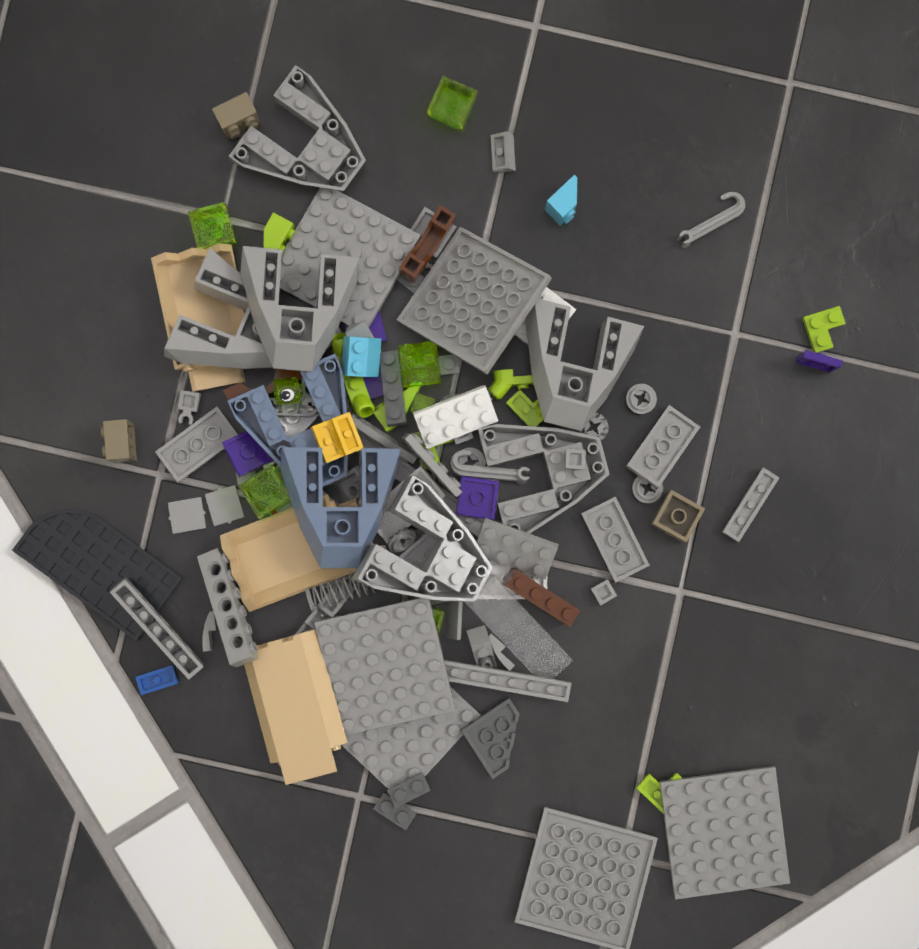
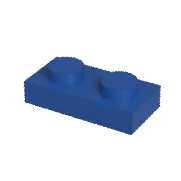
M174 665L135 677L141 695L179 683Z

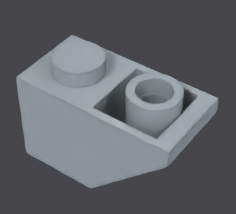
M485 625L466 630L476 665L490 668L497 667Z

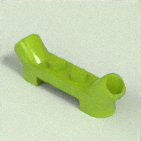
M343 332L335 334L331 341L332 355H336L340 366H342L343 336H346V333ZM343 375L344 387L349 398L348 402L351 410L359 418L370 417L374 413L375 407L370 400L363 377Z
M513 369L494 371V382L489 386L488 391L495 399H502L511 387L517 386L518 389H528L529 385H534L532 375L513 377Z

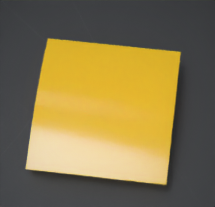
M350 412L311 427L318 447L322 448L324 463L364 448Z

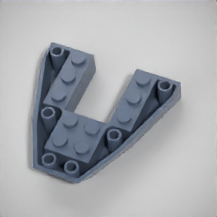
M335 354L319 360L313 372L300 371L322 422L347 413L343 370ZM264 385L228 400L235 419L280 467L282 447L319 448L311 428L287 438ZM348 455L328 463H324L322 458L323 487L347 476Z
M282 447L281 473L300 529L320 568H358L379 529L397 474L401 449L361 448L359 451V507H323L322 448Z

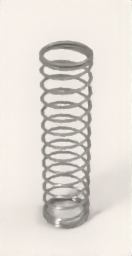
M349 575L351 592L344 577H342L343 593L338 581L334 580L336 596L330 582L327 581L329 599L323 585L320 583L322 603L315 586H312L314 603L309 588H305L310 610H317L315 593L321 607L324 608L322 590L329 606L332 605L330 589L336 603L339 604L337 586L344 602H346L344 583L353 600L352 576ZM352 580V582H353V584H354V587H355V589H356V592H357V594H358V596H359V598H360V597H361V591H360L359 582H357V585H358V589H357L354 580ZM362 584L365 594L368 596V587Z

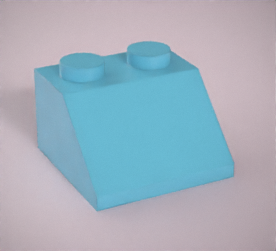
M576 175L570 178L546 202L545 211L560 226L564 222L568 224L574 218L576 212Z
M343 336L341 366L343 375L379 377L381 338Z

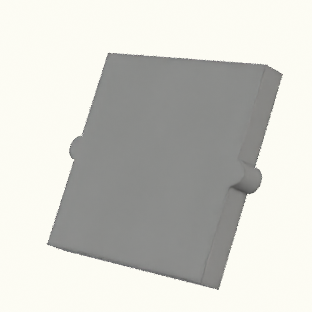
M235 485L224 489L218 488L217 491L205 494L214 526L224 523L231 524L232 521L245 517Z
M202 497L168 503L170 514L168 519L171 520L173 534L206 528L204 516L206 511L203 510Z

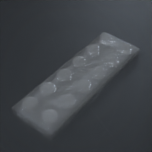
M492 576L484 584L475 602L465 601L533 675L554 679L573 661L495 576Z

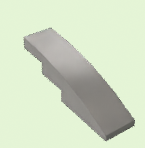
M341 582V583H339V586H340V588H341V590H342V593H343V587H342V582ZM347 582V585H348L349 590H350V592H351L350 583ZM344 583L345 593H346V601H347L348 598L350 597V595H349L348 590H347V588H346V585H345V583ZM333 586L332 589L336 596L335 586ZM338 586L339 604L336 603L330 589L332 605L329 606L326 597H324V608L319 603L317 610L311 613L296 634L316 629L315 621L332 618L337 614L345 603Z

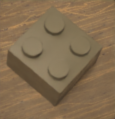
M247 92L212 108L227 140L230 138L236 139L241 136L242 132L247 131L250 126L256 129L261 124Z
M127 419L103 421V426H101V436L105 440V446H102L103 457H106L107 461L113 463L137 461L134 423Z
M670 490L667 492L650 525L682 543H687L705 508Z

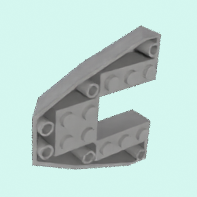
M295 65L273 96L277 104L317 131L299 157L296 158L250 126L229 155L232 163L295 183L344 191L366 159L347 124L314 79Z
M243 246L240 273L256 331L272 367L275 369L313 372L332 341L357 283L360 257L321 254L316 308L278 305L282 250Z
M209 248L195 279L194 290L246 311L235 337L179 315L164 348V356L182 364L240 369L271 368V362L255 328L241 273Z
M538 299L526 316L525 324L532 379L543 420L547 423L581 431L607 399L633 354L644 326L607 317L601 324L593 369L561 361L571 307Z
M495 424L478 429L487 467L543 454L552 489L497 504L502 524L523 532L532 533L572 507L610 474L600 437L559 428ZM566 449L586 450L585 470L565 469Z
M415 476L406 477L388 511L435 538L437 541L421 570L377 544L370 545L352 580L374 589L425 599L475 602L493 568L469 530L431 486Z

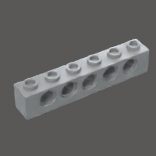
M219 548L197 556L229 664L239 667L258 659V648L251 637L252 629L245 618L247 612L244 606L241 605V593L235 585V579L229 566V559L223 550ZM220 567V573L216 575V570ZM226 584V590L222 593L221 588ZM231 602V609L227 611V605ZM237 620V626L233 629L232 624ZM242 638L243 643L238 647V641Z
M127 577L111 589L110 593L188 680L204 667V663Z

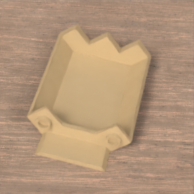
M218 243L206 249L190 248L180 253L164 252L151 258L168 339L179 315L235 337L246 311L194 290L195 279L209 248L237 270L231 244ZM173 360L175 370H183V372L189 373L192 392L246 382L243 369L182 364Z
M328 494L323 496V507H359L356 498L337 505L335 500L331 501ZM293 507L220 535L222 550L230 561L232 576L240 587L242 602L249 612L301 593L307 587L311 589L312 586H319L320 583L330 582L357 570L356 568H320L300 529Z
M316 629L257 645L258 659L244 664L270 763L278 762L285 785L337 772L332 751L341 749V745L348 742L328 669L322 657Z

